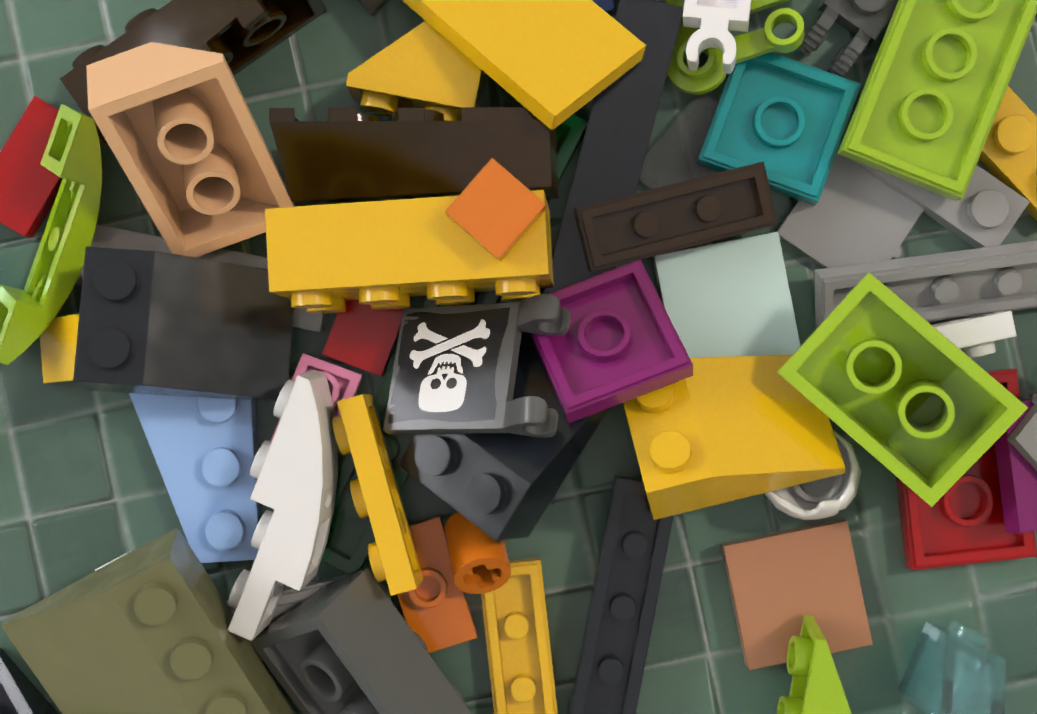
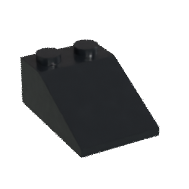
M86 247L73 382L90 391L277 401L284 384L290 379L295 308H291L290 299L269 292L268 269L157 251Z
M522 332L513 400L526 396H538L547 402L548 408L555 409L559 415L555 435L544 438L512 433L416 434L398 463L401 468L495 541L530 536L608 409L568 424L530 334L527 332Z

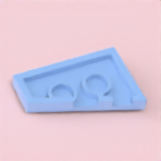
M129 393L188 544L200 563L255 560L259 549L251 546V540L262 517V504L250 499L257 482L256 478L250 476V470L259 450L256 400Z

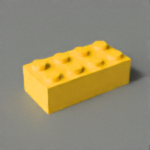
M544 190L531 191L547 205V209L501 262L445 213L458 196L265 209L269 292L290 299L291 308L306 309V313L311 314L345 312V301L359 300V304H371V309L375 310L409 308L411 296H427L428 300H436V305L440 306L466 305L475 303V292L496 291V295L501 296V301H523L540 294V288L554 287L550 210Z

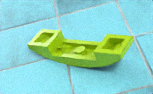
M61 104L40 163L62 178L28 279L24 290L0 284V363L9 365L25 352L56 317L81 273L85 260V249L91 246L95 233L102 189V160L98 132L92 117L64 104Z

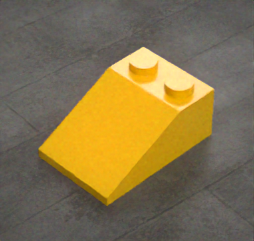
M792 355L690 358L693 364V376L623 402L653 520L845 473L846 468L829 417L777 373Z

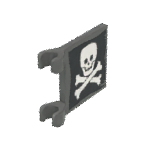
M538 294L521 302L403 309L383 431L389 435L512 433L531 437H552L557 431L559 417L555 409L548 408L547 402L538 396H526L513 400L522 332L545 336L565 335L570 326V310L565 307L560 308V300L552 294Z

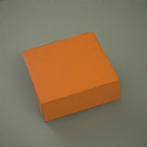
M491 158L448 207L445 213L501 262L545 212L547 205L497 161Z

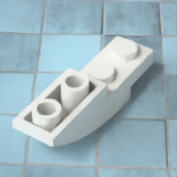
M317 370L297 375L295 381L289 379L284 384L273 412L274 416L280 418L272 442L265 440L262 443L250 470V476L257 479L250 499L274 509V512L266 510L259 520L251 540V546L259 549L251 571L244 569L240 573L228 600V605L236 608L228 631L250 641L270 624L285 585L300 591L316 576L329 536L338 479V444L332 424V418L335 417L327 377L326 374Z

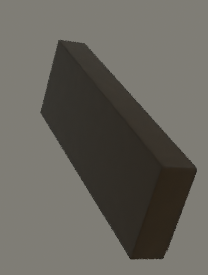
M764 161L573 209L589 272L778 225Z

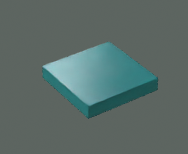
M772 52L737 63L727 78L696 164L723 172L764 161L770 190L815 206L822 194L861 83Z

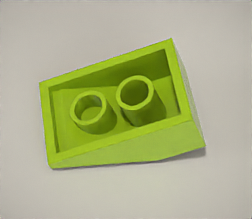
M870 272L859 281L777 372L931 507L1028 409L1016 396Z

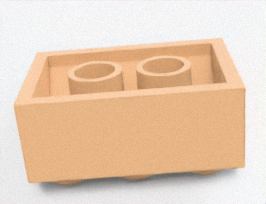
M150 42L86 65L88 110L172 254L196 258L266 232L265 209L296 207L294 202L291 201L288 189L222 53Z

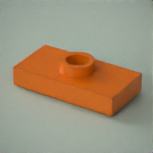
M441 515L409 524L424 580L417 589L397 594L405 621L412 631L423 639L428 653L476 639L478 633L466 594L454 585Z

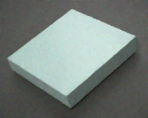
M778 232L652 257L660 300L689 358L793 355L801 346Z

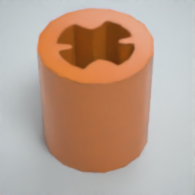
M459 512L451 516L447 520L444 530L454 585L460 591L469 594L488 593L503 586L511 576L505 541H495Z

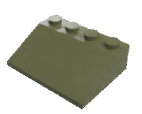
M178 527L3 620L1 624L4 632L62 714H297L249 640L228 631L234 614Z

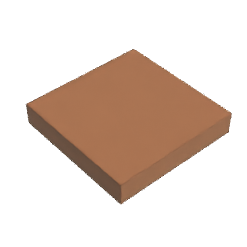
M841 518L720 543L744 662L748 670L787 663L790 638L793 635L800 636L804 614L814 616L827 640L831 653L873 645L847 520Z

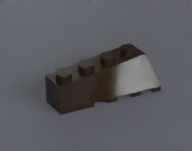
M172 0L159 10L151 8L137 14L126 24V33L106 47L104 45H97L81 53L72 63L74 69L61 77L60 80L82 112L92 117L88 110L86 65L144 44L155 42L222 53L234 76L321 16L327 9L322 0ZM96 124L99 136L101 137L103 142L108 145L107 141L105 140L103 134L101 133L100 129Z
M462 107L457 110V121H444L443 113L425 108H398V112L392 114V121H379V118L376 116L358 114L356 108H328L329 118L327 121H299L295 118L294 108H269V122L292 202L299 206L458 196L491 158L497 161L530 191L544 190L546 199H559L556 128L554 130L549 129L525 107Z

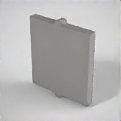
M837 150L819 202L814 206L797 200L776 231L779 233L781 240L823 268L891 260L902 255L900 245L925 209L852 159L837 154Z

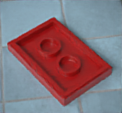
M1017 369L986 371L1020 400ZM995 444L971 466L933 507L928 505L896 477L906 568L921 570L1037 557L1035 531L1021 534L1005 531Z

